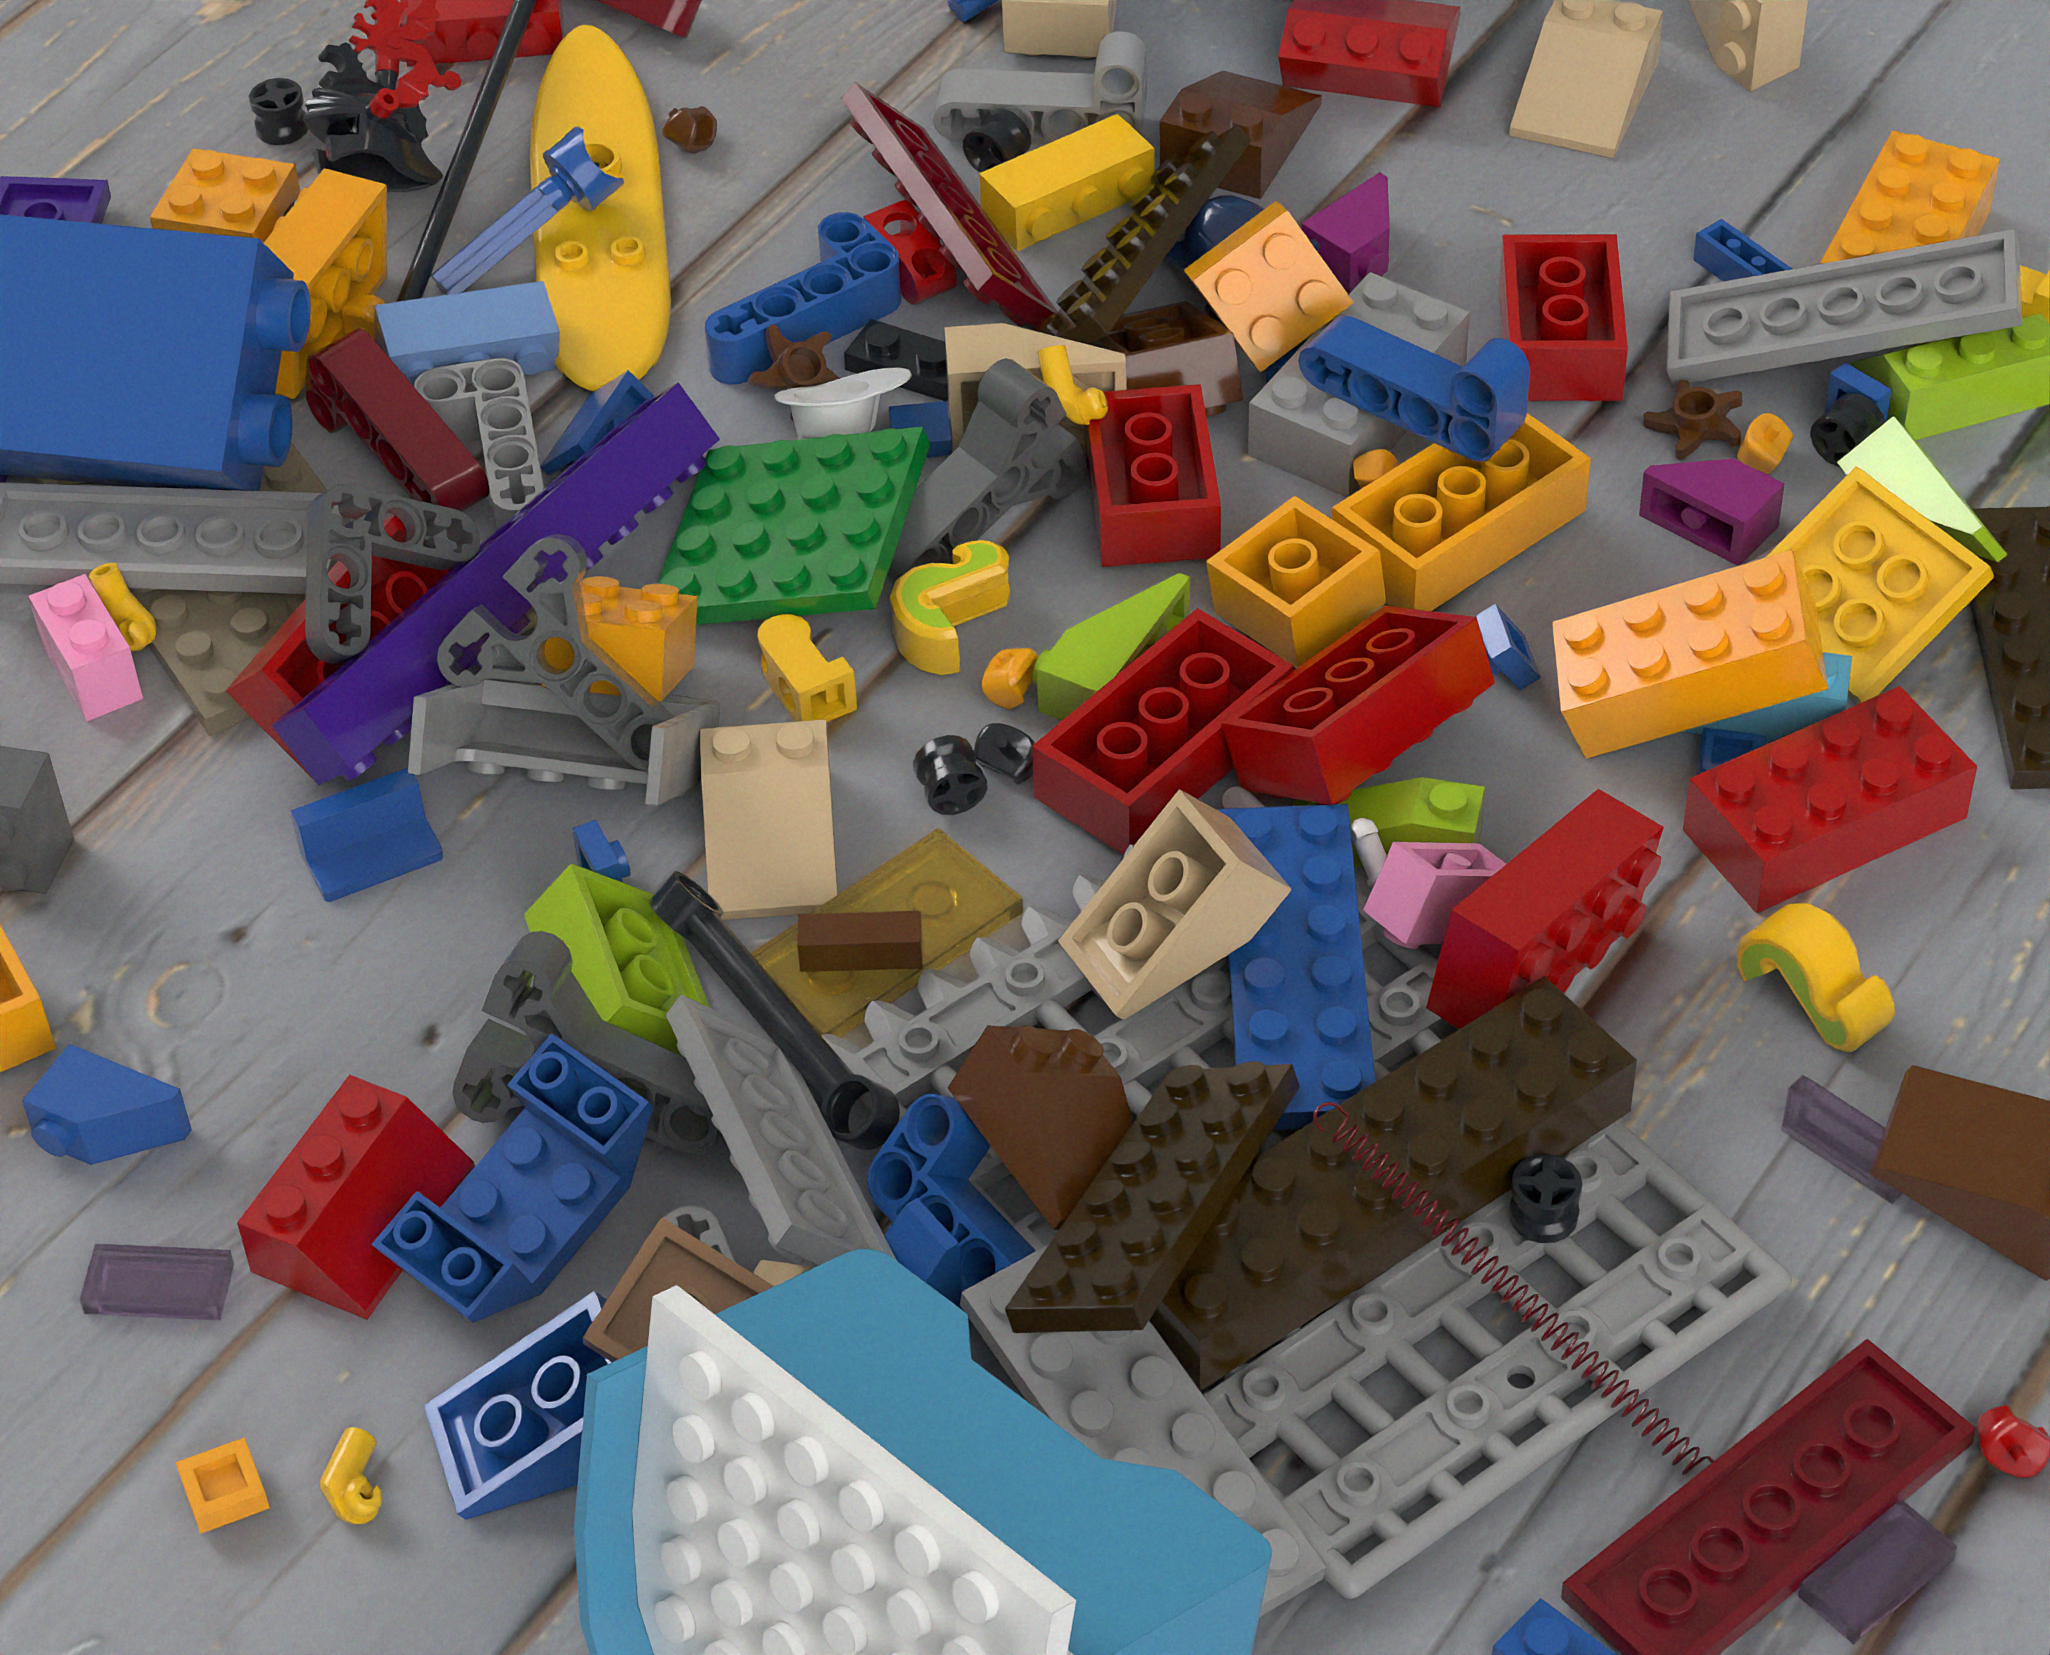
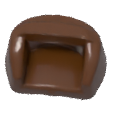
M706 107L681 108L680 110L674 108L669 113L670 118L662 129L663 136L686 152L693 154L705 151L711 147L717 135V119Z

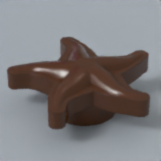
M770 325L765 330V338L769 354L774 363L765 372H753L748 378V383L751 386L763 389L787 390L818 386L840 379L826 367V360L822 353L823 346L831 340V334L823 331L804 342L793 343L781 335L778 326ZM791 412L790 418H791L792 421H794V420H793V416H792V412Z
M1680 380L1677 385L1676 396L1673 400V407L1659 413L1645 412L1643 415L1644 427L1664 433L1677 434L1679 442L1675 445V457L1677 459H1685L1704 440H1723L1731 446H1739L1741 444V432L1726 415L1730 410L1742 406V393L1740 391H1731L1716 394L1711 389L1705 387L1690 388L1687 380Z

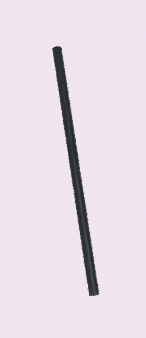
M514 0L396 302L421 299L423 297L537 0Z

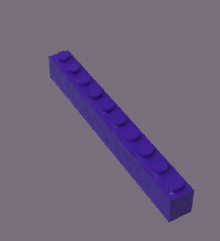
M679 382L643 402L483 541L479 546V551L472 559L445 574L369 640L362 652L346 660L272 725L318 786L339 775H342L348 782L366 771L377 761V757L372 750L382 741L386 746H389L411 731L414 697L452 684L439 670L437 662L438 649L443 640L473 608L482 604L507 629L515 634H518L531 622L525 613L533 606L502 577L530 546L547 536L555 534L568 535L577 540L585 550L587 571L603 558V554L598 549L606 541L610 545L617 543L639 525L634 516L640 510L647 514L673 495V491L668 485L675 479L679 483L684 482L707 464L703 454L718 442L720 438ZM560 550L552 555L543 552L542 555L547 559L548 564L543 570V576L535 583V587L540 582L552 578L559 573L565 577L568 576V573L563 568V563L568 558L564 552ZM490 634L467 647L458 644L464 653L458 661L463 668L468 669L475 664L480 667L482 666L478 662L477 656L482 651L481 646L488 640Z

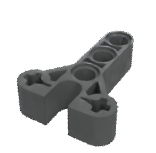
M1005 358L999 360L986 371L978 387L979 401L959 447L916 488L889 571L896 577H901L911 568L928 563L953 564L952 550L956 546L970 541H977L1012 506L1045 496L1062 500L1073 494L1082 484L1088 468L1087 458L1078 438L1058 424L1067 414L1057 393L1053 388L1013 359Z
M555 534L540 539L530 546L502 576L534 607L537 615V624L533 633L527 636L516 635L481 604L473 608L443 640L438 649L437 656L439 670L448 681L463 687L478 685L487 678L543 683L630 765L638 770L648 771L650 755L643 752L637 745V729L644 724L658 725L674 718V716L589 637L580 581L586 573L587 558L585 550L580 543L572 537L562 534ZM560 550L564 552L568 558L564 561L563 568L568 573V576L565 577L559 573L552 578L540 582L535 587V583L543 576V570L548 564L547 559L542 555L543 552L549 555ZM490 634L488 640L481 646L482 651L477 656L478 662L483 667L481 668L475 664L468 669L463 668L458 661L464 653L458 644L467 647ZM560 637L571 644L575 654L574 663L571 668L560 670L549 665L544 656V645L548 638ZM600 680L609 681L618 688L621 695V704L617 711L607 713L595 708L590 698V689L594 682Z
M544 931L530 932L523 936L495 974L481 1011L518 1027L527 1035L488 1018L468 1046L454 1081L452 1094L459 1110L474 1121L488 1123L495 1122L504 1117L510 1108L523 1106L507 1084L552 1033L652 1105L653 1110L645 1134L646 1137L687 1154L701 1153L709 1149L720 1131L712 1123L711 1118L713 1114L704 1095L694 1085L695 1076L687 1059L603 1021L571 971L573 959L570 949L563 940L554 934ZM533 975H535L533 980L534 986L531 988L530 983L532 981ZM492 1067H494L495 1071H494V1074H493V1076H492V1078H491V1075H492ZM627 1078L637 1081L643 1088L636 1087ZM688 1106L699 1109L705 1116L696 1114Z

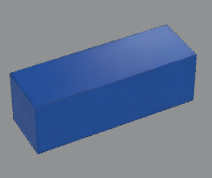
M1723 219L1696 233L1693 260L1723 282L1792 269Z

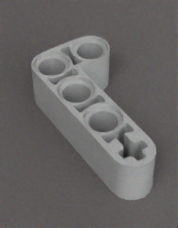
M1125 31L1112 32L1104 36L1099 42L1094 74L953 69L945 73L939 82L932 120L934 127L940 135L948 139L963 141L967 133L973 128L981 126L984 117L996 108H1004L1012 111L1023 120L1031 134V144L1051 143L1115 114H1119L1141 135L1147 98V52L1145 44L1138 36Z
M494 358L429 369L420 374L415 380V389L461 442L482 440L497 530L544 489L524 372L518 363L506 358Z

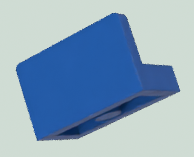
M627 370L593 392L586 399L540 468L550 475L572 460L576 462L643 402L654 395Z
M408 767L290 811L300 854L324 900L327 902H332L443 859L442 847L425 817L419 783L414 774H408Z

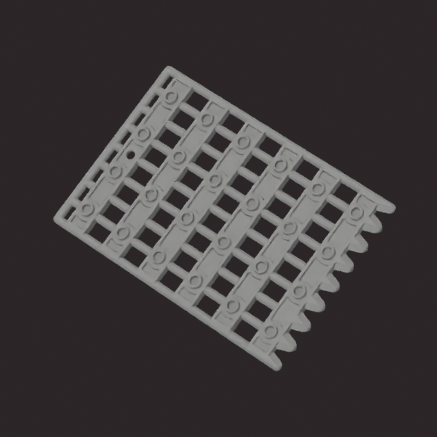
M1241 786L1229 788L1222 797L1224 809L1265 807ZM1131 844L1129 845V847L1127 848V850H1126V852H1125V854H1124L1123 859H1124L1125 856L1129 853V851L1133 848L1134 845H1131ZM1079 875L1073 886V897L1081 912L1105 883L1104 881L1092 876ZM1356 887L1362 950L1378 941L1410 969L1384 987L1364 970L1376 1082L1391 1073L1387 1070L1414 1051L1419 1055L1442 1041L1438 1036L1453 1027V1025L1426 1009L1438 959L1421 944L1417 949H1410L1397 945L1386 938L1383 934L1384 927L1363 911L1368 897ZM1028 906L1023 914L1021 925L1031 946L1018 952L996 940L977 937L970 950V959L979 976L975 981L967 984L945 972L935 969H924L917 985L918 992L927 1009L924 1012L914 1016L890 1003L871 1001L866 1010L864 1020L873 1043L861 1049L832 1034L821 1036L854 1074L862 1075L889 1088L895 1094L900 1108V1121L907 1111L903 1106L933 1088L943 1096L954 1097L948 1090V1086L987 1025L1007 1027L1026 1025L1033 1027L1040 1022L1046 1029L1068 1031L1070 1029H1079L1087 1032L1063 1007L1091 990L1101 1000L1103 999L1058 942L1074 920L1070 921L1045 908ZM1228 955L1126 1020L1121 1019L1094 1036L1103 1047V1055L1121 1076L1129 1110L1136 1117H1138L1153 1096L1146 1087L1167 1075L1169 1071L1181 1066L1199 1065L1203 1069L1211 1068L1198 1054L1225 1037L1234 1043ZM867 1092L859 1100L871 1111L872 1097L871 1093ZM1619 1120L1562 1156L1574 1164L1581 1174L1583 1184L1578 1203L1580 1209L1576 1229L1567 1238L1556 1243L1542 1244L1530 1241L1518 1234L1511 1225L1509 1217L1512 1190H1509L1458 1223L1449 1237L1451 1238L1463 1228H1469V1232L1459 1248L1474 1237H1478L1479 1241L1470 1256L1481 1248L1488 1246L1489 1251L1479 1267L1490 1258L1498 1256L1499 1260L1490 1275L1499 1268L1508 1265L1509 1270L1499 1285L1513 1275H1518L1519 1279L1510 1294L1522 1285L1528 1284V1291L1520 1303L1531 1295L1538 1294V1301L1530 1313L1540 1305L1548 1303L1549 1308L1541 1321L1553 1313H1558V1320L1551 1331L1560 1324L1568 1322L1569 1327L1561 1340L1573 1332H1578V1339L1571 1350L1580 1343L1588 1341V1349L1581 1359L1593 1351H1598L1599 1356L1592 1368L1600 1362L1608 1360L1609 1366L1602 1378L1613 1370H1619L1618 1378L1613 1386L1622 1380L1628 1379L1629 1385L1623 1396L1633 1389H1639V1397L1787 1291L1792 1282L1791 1274L1782 1264ZM1295 1129L1272 1130L1258 1153H1263L1284 1140V1136ZM990 1146L988 1152L968 1180L1023 1238L1038 1251L1049 1245L1059 1230H1053L1038 1209L1016 1222L986 1191L987 1188L1011 1174ZM1648 1183L1687 1217L1662 1236H1658L1622 1203L1623 1200ZM1597 1218L1636 1252V1254L1610 1272H1607L1570 1238ZM1449 1229L1386 1270V1272L1358 1291L1352 1292L1332 1305L1330 1310L1303 1328L1300 1326L1278 1340V1345L1250 1364L1244 1362L1221 1377L1223 1382L1203 1395L1248 1458L1280 1437L1316 1473V1477L1285 1497L1255 1466L1327 1566L1323 1576L1324 1579L1344 1598L1354 1599L1365 1593L1625 1407L1635 1395L1633 1393L1615 1408H1611L1612 1403L1626 1384L1624 1383L1607 1397L1601 1398L1602 1393L1614 1378L1615 1374H1613L1598 1385L1599 1389L1570 1409L1562 1399L1589 1380L1594 1382L1605 1364L1587 1378L1581 1379L1582 1374L1595 1356L1593 1355L1576 1369L1571 1370V1366L1585 1345L1565 1360H1561V1356L1575 1336L1571 1337L1556 1350L1551 1351L1552 1345L1564 1327L1545 1341H1541V1337L1555 1317H1553L1536 1331L1531 1332L1532 1326L1544 1308L1528 1319L1532 1324L1531 1327L1505 1345L1473 1317L1466 1309L1491 1292L1504 1270L1485 1284H1481V1280L1494 1261L1475 1275H1471L1472 1269L1484 1251L1466 1265H1461V1261L1474 1242L1455 1256H1451L1452 1250L1464 1232L1446 1246H1441L1443 1239L1450 1231ZM1546 1253L1585 1288L1557 1309L1519 1274L1520 1271ZM1745 1270L1754 1277L1753 1280L1728 1298L1718 1290ZM1515 1279L1497 1292L1503 1297ZM1524 1289L1508 1300L1512 1306H1514ZM1535 1298L1517 1311L1524 1315ZM1694 1306L1704 1314L1677 1334L1667 1327L1668 1324ZM1440 1326H1443L1480 1361L1451 1383L1413 1347L1414 1344ZM1642 1343L1652 1350V1352L1625 1371L1615 1364L1616 1361ZM1388 1362L1426 1398L1425 1401L1397 1420L1359 1384V1382ZM1521 1373L1531 1377L1534 1383L1528 1388L1519 1389L1512 1386L1507 1379L1514 1374ZM1334 1399L1372 1436V1438L1343 1458L1304 1421ZM1537 1417L1547 1425L1518 1447L1508 1439ZM1483 1455L1493 1463V1465L1464 1485L1454 1477ZM1430 1494L1438 1504L1407 1525L1399 1515ZM1373 1533L1383 1541V1543L1353 1564L1343 1556Z

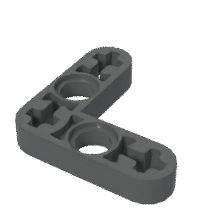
M338 484L317 496L310 504L307 515L305 637L311 652L319 660L328 664H340L362 652L367 646L370 637L372 555L437 570H452L472 559L479 551L481 540L475 522L466 513L456 509L346 484ZM338 505V511L341 516L355 520L342 526L341 516L332 513L331 508ZM386 513L397 516L403 522L407 534L405 542H397L386 533L383 524ZM366 514L364 520L358 519V518H360V517H362L363 515ZM446 529L449 540L436 537L435 535ZM425 536H430V537H431V538L427 539L426 541H424ZM450 541L456 542L457 548L452 551ZM329 559H336L347 567L351 578L348 589H342L330 580L327 573ZM342 604H347V605H348V606L345 607L344 609L340 610V605H342ZM335 621L337 632L346 635V641L339 644L338 634L329 631L328 625Z

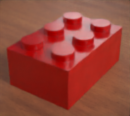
M1502 234L1499 273L1502 338L1517 345L1524 352L1529 362L1528 401H1623L1628 344L1617 234Z
M1201 384L1103 392L1108 405L1106 415L1101 419H1092L1089 425H1084L1085 450L1101 567L1210 559L1221 550V501Z

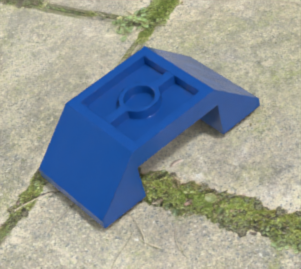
M552 1033L507 1084L525 1108L451 1196L439 1208L416 1191L372 1243L376 1250L472 1323L539 1296L544 1292L630 1189L653 1110L652 1105L647 1100Z

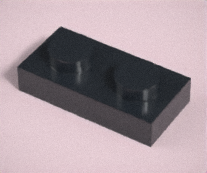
M870 319L844 352L845 370L858 374L883 368L908 369L912 377L899 387L938 400L948 401L946 347L944 341Z

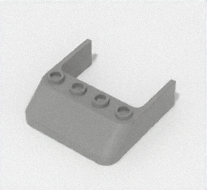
M487 678L478 685L463 687L451 684L414 697L408 774L422 775L452 762L467 761V770L471 772L504 773L505 766L526 768L527 778L546 782L564 781L565 774L588 776L587 786L599 789H624L625 781L647 784L645 804L656 806L674 797H684L686 791L699 785L701 779L700 729L719 727L721 703L709 699L668 694L662 702L658 701L674 718L658 725L644 724L638 727L636 732L637 745L643 752L650 755L648 771L638 770L623 759L547 687L541 686L542 683ZM590 693L591 702L600 711L611 713L619 709L621 696Z

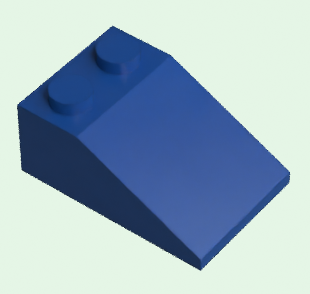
M593 1291L423 1405L457 1514L465 1520L578 1485L587 1374L612 1363L607 1358L582 1344L583 1336L607 1301L598 1292Z

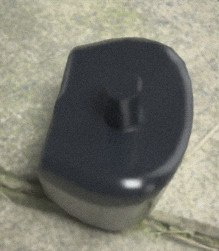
M1002 723L988 724L981 729L975 741L974 752L976 762L981 767L987 766L1000 774L1012 778L1016 784H1021L1033 775L1032 745L1035 742L1029 735L1013 726Z

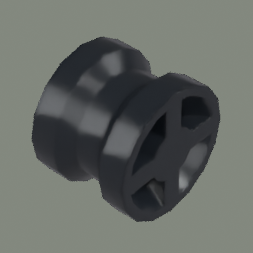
M274 78L258 83L252 88L249 100L251 110L256 115L254 120L256 134L261 141L270 145L291 144L300 140L307 133L308 127L303 120V115L306 112L302 109L304 103L302 88L297 82L286 78Z
M996 108L984 117L981 126L973 128L965 135L963 140V151L966 159L979 173L1027 153L1031 146V134L1026 124L1015 113L1004 108Z
M1857 393L1844 394L1831 406L1830 412L1822 414L1811 426L1810 437L1812 445L1827 462L1840 467L1837 463L1840 459L1885 423L1884 415L1869 398Z
M956 735L938 737L926 743L915 755L913 770L917 779L925 786V798L933 811L942 815L963 813L975 807L984 798L988 789L987 779L981 768L976 765L975 752L967 739Z
M1539 1154L1524 1159L1515 1168L1511 1182L1512 1198L1509 1204V1217L1511 1225L1518 1234L1530 1241L1542 1244L1556 1243L1567 1238L1576 1229L1580 1212L1578 1203L1583 1184L1581 1174L1574 1164L1560 1156Z

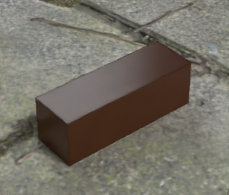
M921 911L798 914L797 948L800 972L922 969L923 930Z

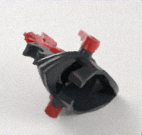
M366 0L364 8L373 7L376 11L371 14L375 24L366 23L363 14L357 13L353 17L356 22L352 24V28L361 30L368 39H361L352 35L348 41L355 45L354 49L346 42L340 46L328 44L318 55L319 61L331 63L337 69V72L327 71L319 81V85L322 88L319 87L312 90L313 99H308L305 104L308 113L303 115V120L308 129L327 146L326 150L316 149L313 152L318 174L324 168L387 184V192H407L425 189L436 185L443 178L442 172L429 160L422 149L421 143L429 135L426 130L427 118L420 110L419 101L425 100L429 96V84L437 88L445 87L447 90L454 91L461 86L462 80L460 75L453 71H446L443 75H440L435 68L431 55L425 47L419 45V43H423L426 40L427 36H432L436 32L435 21L440 16L435 8L437 0H422L416 9L403 18L402 27H400V16L408 7L407 1ZM367 48L375 53V82L367 78V72L362 69L363 63L358 60V54ZM399 61L415 65L411 71L398 79Z

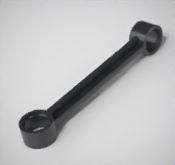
M674 871L649 900L653 911L670 928L692 943L823 1099L821 1114L833 1137L861 1150H873L882 1146L899 1122L900 1108L895 1094L889 1088L862 1075L854 1074L720 918L724 912L716 900L695 881L678 871ZM870 1092L872 1097L871 1113L865 1124L851 1133L848 1123L851 1108L864 1093Z

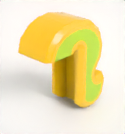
M984 540L963 543L952 550L953 564L928 563L914 567L895 581L890 595L892 633L899 652L910 664L922 671L938 675L959 673V638L953 626L1007 606L1011 593L1008 582L1009 556L1007 551L996 543Z
M1787 904L1742 936L1738 943L1737 967L1743 981L1767 974L1777 968L1824 1042L1835 1049L1844 1052L1855 1051L1894 1019V998L1885 980L1877 975H1872L1869 978L1865 977L1860 969L1857 947L1848 930L1835 916L1812 904Z

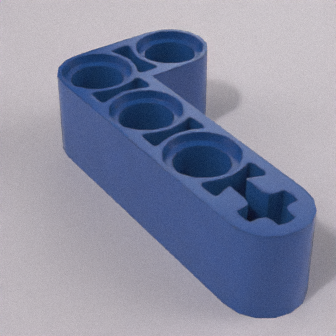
M838 212L822 219L818 225L820 263L719 309L705 321V335L709 371L712 377L721 383L729 385L748 382V378L753 372H765L774 362L767 347L765 330L772 324L778 326L781 335L793 343L804 342L823 331L831 334V340L828 342L830 343L864 327L870 319L879 320L897 310L901 304L899 253L895 247L864 218L857 214Z
M1342 315L1334 319L1299 355L1298 361L1301 372L1310 384L1319 390L1477 462L1487 461L1524 424L1526 419L1530 378L1529 362L1524 352L1507 339H1490L1464 366H1461L1355 317Z
M925 1094L918 1097L910 1105L873 1159L868 1170L867 1186L869 1195L874 1203L892 1222L895 1221L904 1206L914 1199L918 1198L959 1242L962 1291L1036 1252V1250L968 1180L988 1152L990 1144L954 1097Z

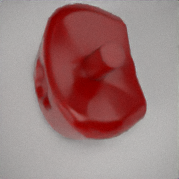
M2008 1405L1992 1408L1980 1416L1977 1422L1980 1448L1983 1456L1994 1467L2020 1478L2033 1477L2045 1467L2050 1458V1436L2043 1427L2036 1428L2029 1422L2016 1417Z

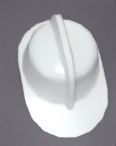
M903 368L870 370L818 386L779 391L774 395V398L777 402L790 405L798 440L826 437L832 434L871 432L875 426L880 394L901 386L912 375L908 369Z

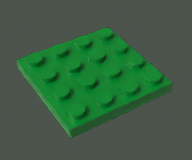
M924 427L888 428L875 432L846 435L832 434L818 438L789 441L777 440L770 443L742 446L727 445L709 449L705 457L707 464L700 470L657 584L672 585L679 589V594L697 596L696 625L769 619L781 614L803 616L876 609L931 445Z

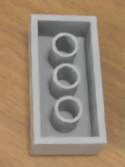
M1371 272L1349 294L1354 303L1315 331L1249 402V456L1345 497H1349L1359 486L1358 481L1354 477L1353 460L1375 449L1390 451L1408 430L1311 385L1300 370L1298 361L1300 352L1338 316L1347 315L1458 365L1464 366L1467 361L1470 312Z

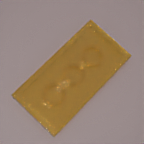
M937 828L810 913L921 911L923 930L922 969L800 972L797 948L798 922L751 952V954L820 1035L832 1034L842 1038L865 1022V1013L871 1001H882L891 1004L918 985L919 977L924 969H942L971 949L977 937L987 938L1022 914L1023 897L940 828Z

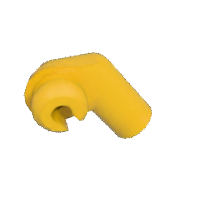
M1065 345L1049 346L1037 352L1043 382L1057 393L1067 414L1066 417L1074 424L1089 425L1090 420L1101 419L1106 415L1108 405L1103 391L1094 387L1083 391L1073 382Z
M106 563L93 569L89 574L91 583L130 647V650L135 652L142 650L147 644L152 642L151 640L155 639L157 630L155 618L129 591L116 563Z
M348 1427L344 1430L319 1483L320 1490L335 1515L340 1520L353 1525L365 1524L373 1520L378 1514L383 1500L382 1490L377 1484L373 1488L363 1474L376 1447V1439L367 1431L356 1427Z

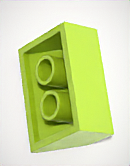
M2040 313L2023 317L2021 326L1926 342L1850 362V365L1892 389L1887 421L1894 416L1915 440L2049 405L2050 324Z
M571 863L524 913L529 931L548 932L564 941L570 949L573 959L571 971L603 1021L684 1057L677 1049L676 1044L678 1040L666 1017L667 1012L680 995L688 997L710 1008L683 937L670 928L653 911L649 900L654 894Z

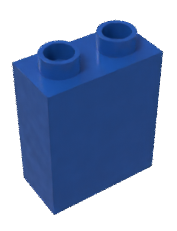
M0 214V474L122 487L259 491L263 466H282L290 449L293 426L291 405L286 396L275 395L281 352H299L303 348L308 335L311 303L306 283L302 280H293L294 273L259 238Z

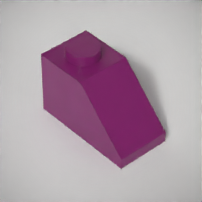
M1380 172L1302 223V231L1309 240L1317 239L1320 243L1319 255L1348 295L1370 272L1381 277L1388 272L1390 236L1388 177Z
M1734 458L1650 465L1643 472L1639 516L1740 566L1779 527L1785 483Z

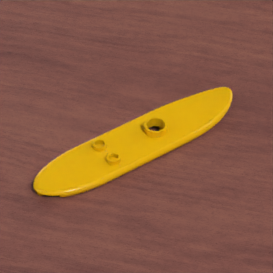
M581 25L568 32L560 41L543 74L532 115L529 160L532 191L546 178L551 177L549 168L544 161L543 153L553 147L576 126L583 129L585 148L593 163H599V168L604 173L616 178H623L624 180L623 186L601 202L592 212L585 210L578 203L570 200L568 205L533 233L535 282L544 281L560 332L559 352L554 361L555 366L563 377L565 374L580 387L595 392L627 370L640 380L653 364L655 368L667 339L671 314V288L658 139L647 96L628 58L612 38L595 26Z

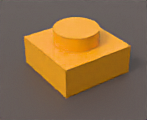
M245 1437L175 1462L200 1534L270 1509L265 1490Z

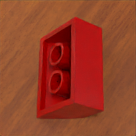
M1294 0L1288 8L1278 53L1283 86L1441 108L1461 12L1460 6L1415 0Z
M349 1074L237 1222L250 1271L368 1320L403 1271L376 1250L372 1243L416 1191L440 1208L475 1167L474 1161L408 1097Z

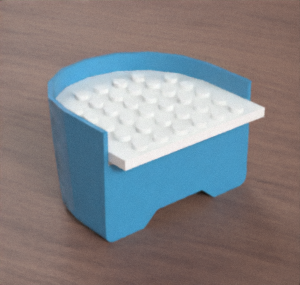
M856 1249L846 1252L717 1314H713L676 1285L652 1296L648 1346L587 1374L574 1536L580 1624L590 1655H1252L1272 1556V1548L1269 1541L1176 1470L1103 1459L974 1362L971 1359L968 1314L891 1256L881 1251Z

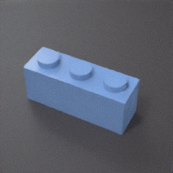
M544 281L375 305V342L413 386L418 376L429 369L494 358H506L515 361L521 366L525 375L557 369L554 362L558 357L560 332Z

